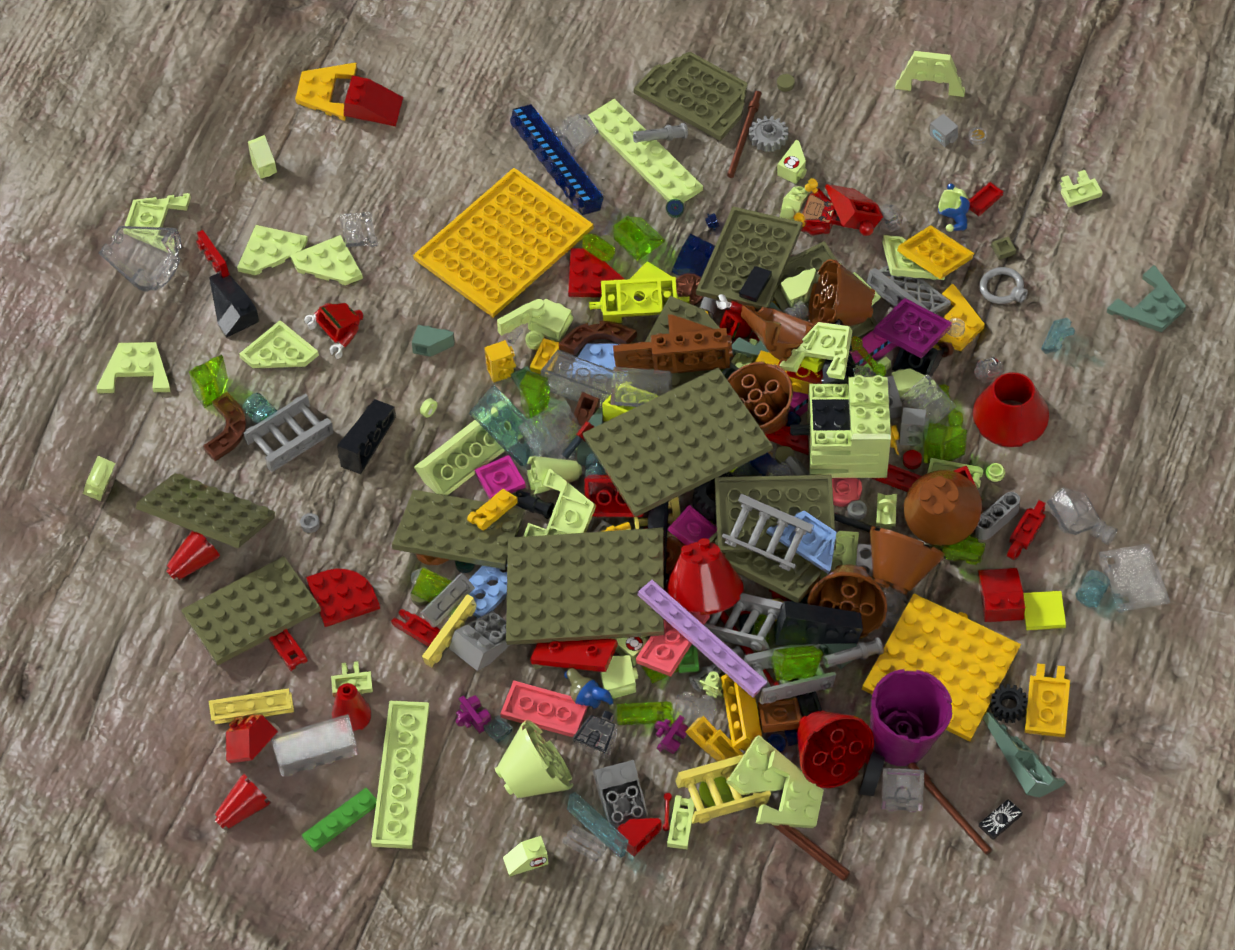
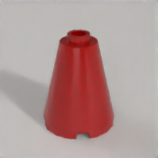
M191 530L166 565L168 570L166 572L173 580L176 577L180 580L220 557L219 552L206 540L207 538L204 535Z
M345 683L338 688L332 709V720L336 728L347 733H354V731L359 729L362 730L369 724L371 708L353 684Z
M245 774L240 776L215 813L217 816L215 821L222 829L225 826L230 829L271 804L268 799L264 801L267 797L249 779L245 781L247 778Z

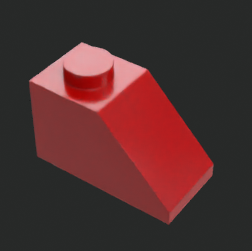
M659 818L629 819L625 824L622 823L617 828L616 842L635 857L662 830V820Z

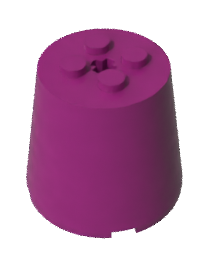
M900 669L887 674L877 683L871 699L870 729L874 737L873 750L875 753L885 757V762L896 766H908L912 762H919L948 727L953 713L952 699L946 687L937 678L921 670L904 671V669Z

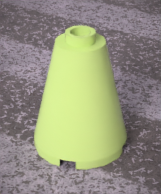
M531 456L528 459L527 464H531V470H527L528 482L531 491L535 490L534 495L551 490V488L543 485L549 469L556 472L568 483L578 480L579 476L582 475V467L577 461Z

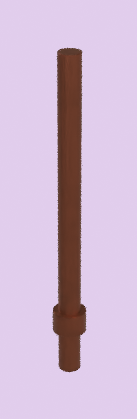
M755 91L752 101L749 102V111L727 173L729 178H734L749 128L755 113L758 112L759 101L762 95L760 91Z
M914 762L910 763L908 768L917 777L916 780L919 784L927 788L978 847L988 855L992 851L989 845L930 781L929 775L926 772H922Z

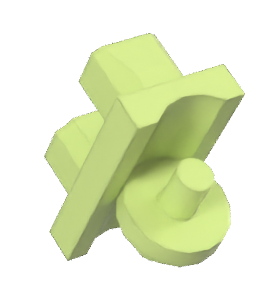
M878 493L876 526L884 529H891L892 526L896 527L897 494L884 495Z

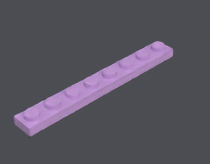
M653 580L638 591V596L750 696H756L767 686V681Z

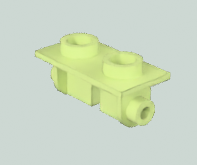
M710 672L705 682L699 681L708 696L715 699L717 697L724 698L721 693L723 689L721 678L717 672Z

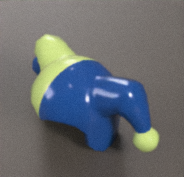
M951 183L947 186L948 190H944L940 198L938 213L955 221V225L948 224L946 226L948 232L953 230L962 231L967 229L966 214L970 208V201L964 190L956 188Z

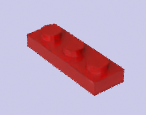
M204 230L197 232V246L200 251L204 250V255L208 262H212L214 271L216 273L219 272L223 278L228 276V267L221 254Z

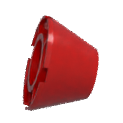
M1010 372L999 376L978 396L973 407V421L980 430V434L990 442L1004 447H1020L1024 443L1034 442L1045 432L1049 422V408L1040 392L1027 376ZM1015 400L1022 404L1015 406L1007 405L1002 401Z

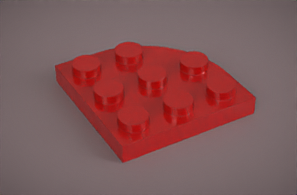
M336 568L306 577L312 596L320 606L321 611L319 614L324 627L380 609V604L372 585L364 576L355 571Z

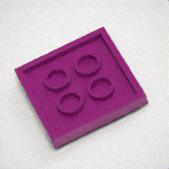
M904 298L874 328V333L922 358L951 329L952 322Z

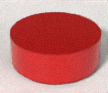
M908 450L904 453L903 465L906 468L917 469L921 466L922 455L920 452Z
M1015 540L1007 552V557L1011 560H1016L1023 549V543Z

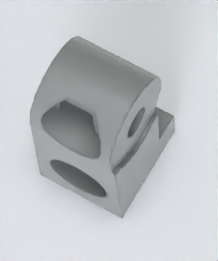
M858 544L856 566L864 567L867 574L872 578L871 545Z

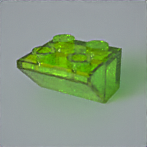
M626 216L613 225L614 240L637 261L665 242V239L641 217Z
M222 354L189 371L193 393L204 408L212 405L213 400L223 395L228 376Z
M527 371L519 384L521 406L530 427L534 428L536 423L541 421L545 407L547 408L551 398L549 394L550 386L547 377Z
M929 423L925 439L923 462L930 463L931 458L953 461L965 455L968 430L960 427L945 426L940 423Z
M814 646L775 649L771 663L776 680L789 681L796 678L806 679L814 677L823 655L822 651Z

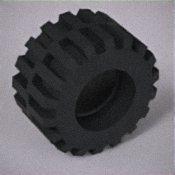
M725 473L718 477H733V475ZM714 478L694 488L692 503L697 512L708 521L711 520L713 524H717L716 502L708 497L709 494L715 493Z

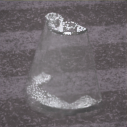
M119 226L112 235V243L109 245L105 244L99 251V255L137 289L145 292L150 290L156 291L170 281L180 262V257H178L179 249H182L181 237L176 228Z

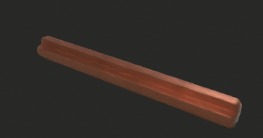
M781 824L779 826L772 825L838 878L844 881L849 877L850 871L795 827Z

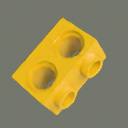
M506 340L484 347L486 367L493 383L511 377L516 367L512 346L508 347Z

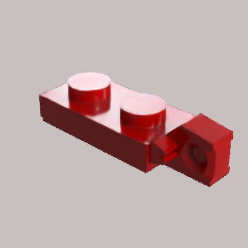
M1039 500L1034 509L1029 508L1025 511L1009 542L1013 543L1015 540L1023 543L1024 549H1028L1044 522L1046 514H1043L1045 502Z

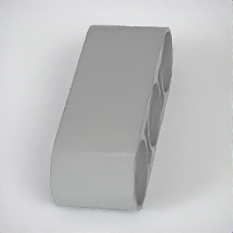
M1007 492L981 514L980 521L975 529V534L979 539L987 540L1018 514L1020 505L1019 495L1015 492Z

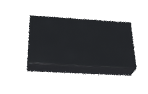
M754 266L739 292V297L757 302L772 276V271Z

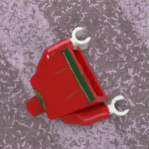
M720 294L718 297L721 302L716 301L718 308L723 310L728 307L729 309L725 310L719 327L727 329V335H731L733 344L739 337L744 339L749 336L752 329L745 319L741 317L743 304L734 301L728 302L726 296Z
M326 303L319 307L314 316L307 315L304 321L310 330L315 329L318 323L335 343L339 342L338 345H333L330 348L331 355L338 351L335 354V358L339 359L342 356L341 349L343 347L346 348L359 330V323L363 320L364 316L361 310L353 311L346 303Z

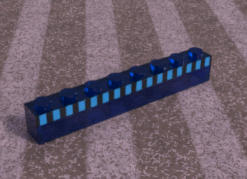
M532 104L514 108L510 118L512 127L517 130L520 137L527 143L529 149L537 156L538 160L553 177L556 184L560 186L566 197L570 199L574 207L581 215L600 211L604 197Z

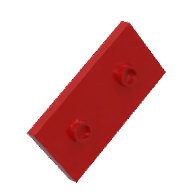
M595 639L537 643L530 661L534 665L606 672L618 642L616 639Z

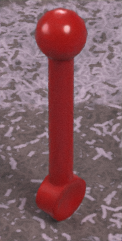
M665 793V822L662 829L669 831V804L672 800V795Z

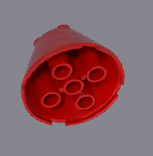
M702 538L698 542L681 548V554L669 577L665 591L688 612L693 611L700 612V615H709L722 612L734 606L741 599L740 595L744 591V585L741 577L716 544L711 543L709 539Z
M817 711L802 717L799 721L797 735L801 771L809 782L816 784L817 787L835 788L842 786L860 774L858 771L865 762L868 764L874 748V737L872 730L862 719L852 715Z

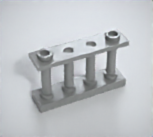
M306 393L301 397L295 398L293 402L255 426L249 427L244 432L246 444L250 445L255 441L267 455L265 460L267 468L271 473L334 433L332 422L328 418L319 421L308 408L310 407L309 398ZM302 412L314 426L304 431L292 417ZM287 422L298 437L288 441L277 427ZM271 432L283 446L273 451L262 439V436Z
M741 494L738 502L742 504V510L730 536L723 533L722 538L726 540L725 543L732 547L739 545L780 563V568L790 571L791 568L795 570L797 566L791 563L803 535H806V533L811 534L814 525ZM752 509L760 512V517L747 544L737 538L749 511L751 512ZM773 517L778 519V525L765 552L755 546L767 519ZM788 525L796 527V533L785 558L781 559L773 555L785 527H788Z
M741 593V599L732 606L734 610L724 628L715 626L722 612L712 614L708 623L704 625L721 641L750 647L756 651L770 650L765 637L774 620L778 619L783 602ZM741 611L751 612L741 632L732 630ZM758 615L768 616L757 636L748 634Z
M820 644L787 645L745 655L744 661L767 681V686L761 692L760 704L773 703L776 700L822 689L827 690L833 687L836 673L825 674L816 658ZM809 660L817 676L807 678L798 661ZM791 664L799 680L789 682L781 665ZM773 668L781 684L771 687L763 669Z

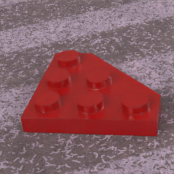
M571 248L569 297H602L601 281L624 280L619 273L589 248Z

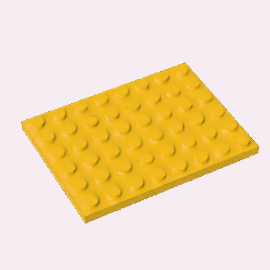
M513 168L413 255V258L494 318L592 231L594 224L520 171Z

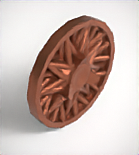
M689 273L679 276L676 279L678 297L690 296V304L694 305L702 301L703 296L696 295V289L701 278Z

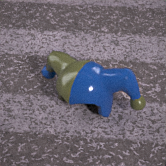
M574 668L565 671L564 677L571 682L570 696L576 704L591 706L593 709H596L601 701L608 703L610 709L616 708L617 704L613 701L610 692L600 688L595 680L583 677Z

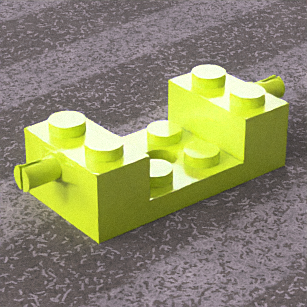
M676 277L601 281L602 297L600 302H589L590 310L601 309L603 321L622 323V317L660 315L670 296L690 304V296L678 297ZM637 294H642L645 297L642 301L634 299Z

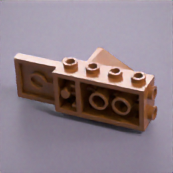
M672 314L668 315L669 334L659 333L650 335L651 342L613 345L616 373L654 369L655 375L714 370L718 367L719 369L730 368L729 357H733L731 335H727L726 328L713 329Z

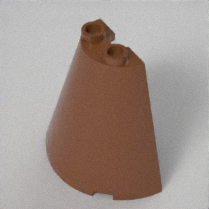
M742 305L741 317L745 319L770 354L781 361L784 360L786 362L792 355L791 351L798 349L803 343L802 339L816 325L774 308L761 307L756 312L754 306Z

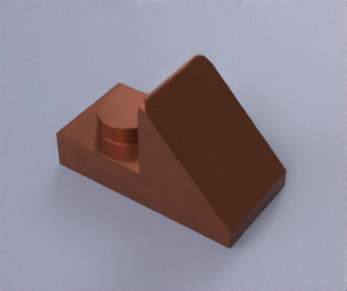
M582 392L569 427L579 431L586 421L588 422L592 415L600 408V399Z

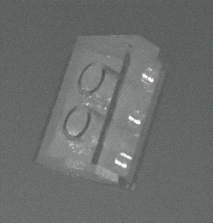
M614 367L610 405L638 407L671 391L673 373L662 370Z

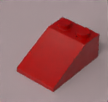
M352 75L344 102V116L396 127L404 97L371 79Z
M1018 569L978 570L984 623L1024 620L1025 602Z

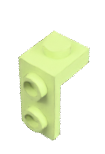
M793 187L783 198L780 217L795 220L793 216L801 212L802 204L811 192H807L804 187Z

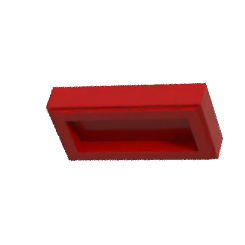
M989 182L969 199V210L980 216L998 201L1004 192Z

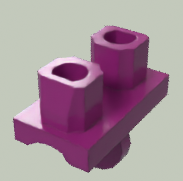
M463 695L459 698L461 710L456 712L458 717L455 722L460 727L465 725L466 728H470L473 725L480 734L484 731V725L491 721V715L486 709L479 713L475 711L481 707V702L476 695L468 699Z
M679 715L671 727H669L671 723L669 719H665L664 722H656L655 728L657 733L655 735L659 738L665 735L656 748L657 750L662 752L665 749L672 754L677 751L681 743L672 737L674 734L682 739L686 737L687 733L685 731L689 727L683 723L684 717Z

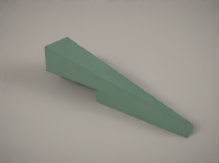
M987 712L984 715L983 719L1027 795L1040 798L1064 786L1066 781L1063 778H1056L1052 774L1053 769L1050 766L1045 767L1039 760V756L1021 739L1006 732L1008 727L1004 724L1000 725L993 717L994 714Z

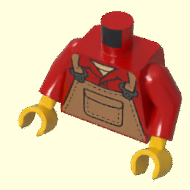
M814 178L808 180V183L805 185V190L807 192L812 191L813 193L809 195L803 214L798 212L793 216L795 221L803 222L801 231L807 232L811 236L829 234L833 225L843 227L832 201L819 188H816L818 182Z

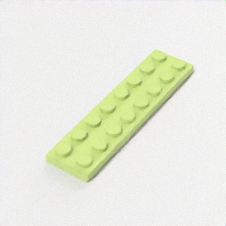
M615 99L586 116V121L667 202L678 200L683 204L703 191V185L657 140L634 142L633 132L645 131L646 129Z
M389 701L371 840L372 847L413 849L430 708L428 702Z

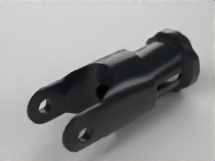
M522 490L516 491L518 499L516 506L532 513L536 512L544 515L546 519L551 517L555 507L554 503L542 501L540 497Z

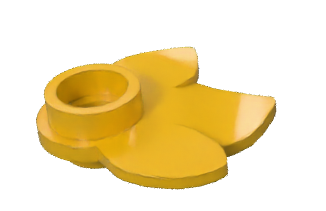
M890 424V447L894 448L896 454L899 455L896 440L900 439L897 425L892 426Z

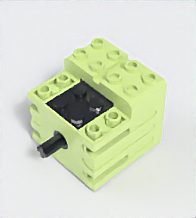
M857 375L855 377H848V384H809L807 424H790V435H808L810 475H832V478H887L891 442L888 377L880 375L863 377Z

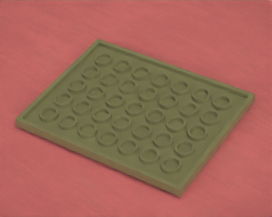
M719 367L583 433L585 441L635 517L773 450L772 444Z
M663 528L508 538L507 645L665 635L664 618L638 596V591L651 580L664 590Z

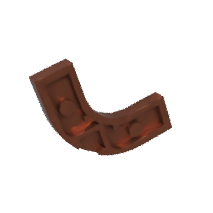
M599 321V324L593 325L586 323L576 327L559 342V349L575 355L585 344L596 339H607L618 344H630L637 337V331L610 321Z
M228 392L212 401L213 406L226 421L224 431L203 445L205 452L214 461H217L236 448L246 431L244 412L238 402Z

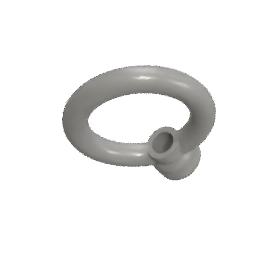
M994 268L984 274L980 281L981 294L992 303L1007 304L1014 300L1022 303L1028 294V290L1024 289L1022 276L1011 268ZM996 275H1009L1015 279L1017 287L1013 288L1010 295L998 297L988 291V281Z

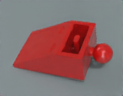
M826 184L825 188L843 227L859 229L863 236H870L883 218L878 204L856 189Z

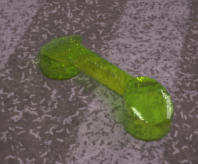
M852 336V351L850 352L857 351L871 367L870 377L876 375L885 377V366L878 364L863 347L861 338Z
M945 384L937 385L934 388V396L939 400H943L949 411L948 426L951 429H960L963 426V415L960 411L956 410L949 396V386Z

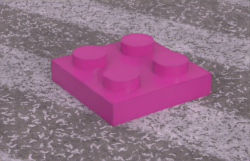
M510 455L475 469V474L489 499L502 489L512 494L517 490L526 488V483Z
M689 505L667 530L683 544L689 545L698 542L702 538L710 539L717 532V527Z

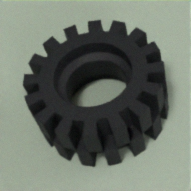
M1007 684L1006 688L1001 685L1000 690L998 688L995 689L991 699V712H994V717L999 716V721L1005 719V723H1008L1009 720L1015 723L1016 719L1020 721L1021 717L1025 716L1028 703L1026 693H1022L1023 689L1019 688L1017 690V685H1013V688H1010V684ZM1005 699H1012L1017 703V706L1009 709L1002 706L1001 702Z

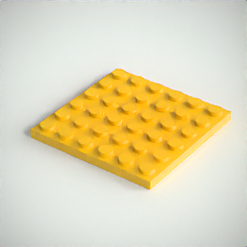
M914 593L885 644L883 654L879 655L864 682L862 690L873 694L877 683L884 676L896 670H921L929 673L946 687L952 699L953 713L946 730L971 742L991 704L992 694L995 693V689H999L1021 644Z

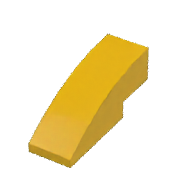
M704 716L697 718L685 731L695 743L716 761L743 755L738 748L732 747V741L722 730H717Z

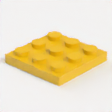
M931 225L901 243L897 249L899 253L939 279L944 278L970 261L974 255L972 251Z

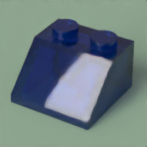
M690 234L679 252L672 273L678 276L689 273L702 278L715 245Z

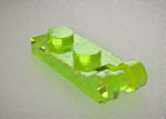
M668 701L617 704L618 725L655 724L657 721L664 722L665 719H669L671 721L670 724L674 722L673 715L671 714L673 704ZM657 711H662L663 714H657Z

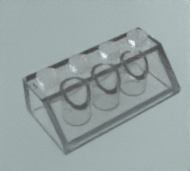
M557 350L541 370L539 388L576 402L579 401L581 393L585 392L599 398L600 408H602V403L623 383L625 375Z
M349 715L276 735L271 739L281 777L291 776L299 771L311 770L316 766L331 764L336 760L348 759L359 754Z

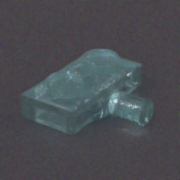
M1068 318L1053 321L1041 348L1045 354L1059 351L1064 338L1074 335L1075 329L1070 327L1072 322Z

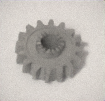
M764 116V120L757 118V123L752 122V127L749 128V140L752 141V145L756 146L758 150L774 152L777 149L780 150L782 145H786L788 127H786L785 122L780 123V118L774 120L773 116L770 119Z

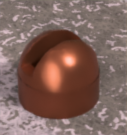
M943 342L939 344L946 348L945 350L948 349L947 352L944 351L942 357H949L954 353L952 343Z

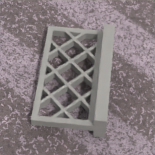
M888 265L880 270L876 268L870 270L866 283L894 307L904 298L935 314L951 305L950 300L921 278L900 276L897 278H903V281L894 280V277L897 276L890 274ZM906 279L913 280L915 283L907 282ZM907 287L914 288L916 291L907 290ZM920 290H926L928 293L920 292ZM921 298L930 299V302L922 301ZM934 300L940 301L942 304L934 303Z

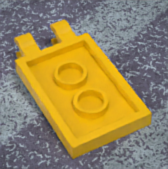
M1037 663L1036 676L1030 675L1025 733L1065 737L1070 680L1064 679L1065 666L1057 665L1056 678L1044 677L1045 664Z

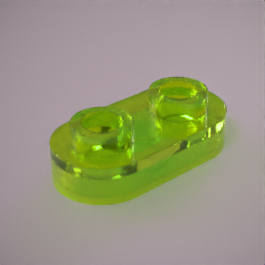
M587 234L583 237L582 246L585 250L602 261L614 259L616 251L614 246L595 234Z

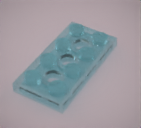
M495 385L490 387L469 412L520 466H524L528 462L529 457L533 456L547 439ZM493 407L498 410L497 418L491 414ZM505 421L510 422V424H511V430H510V431H508V430L505 429V427H504ZM519 434L524 437L523 444H520L517 440Z

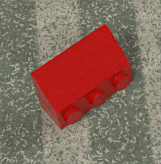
M588 475L584 478L585 497L596 505L592 517H635L608 475Z
M262 714L235 718L229 724L230 728L226 731V761L228 763L253 760L278 732L277 729Z

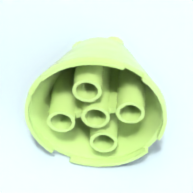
M526 720L521 724L501 761L495 768L498 776L506 782L504 785L505 789L510 795L514 793L517 798L571 789L573 783L570 784L569 781L572 780V776L565 761L550 740L546 742L540 735L543 731L530 720Z

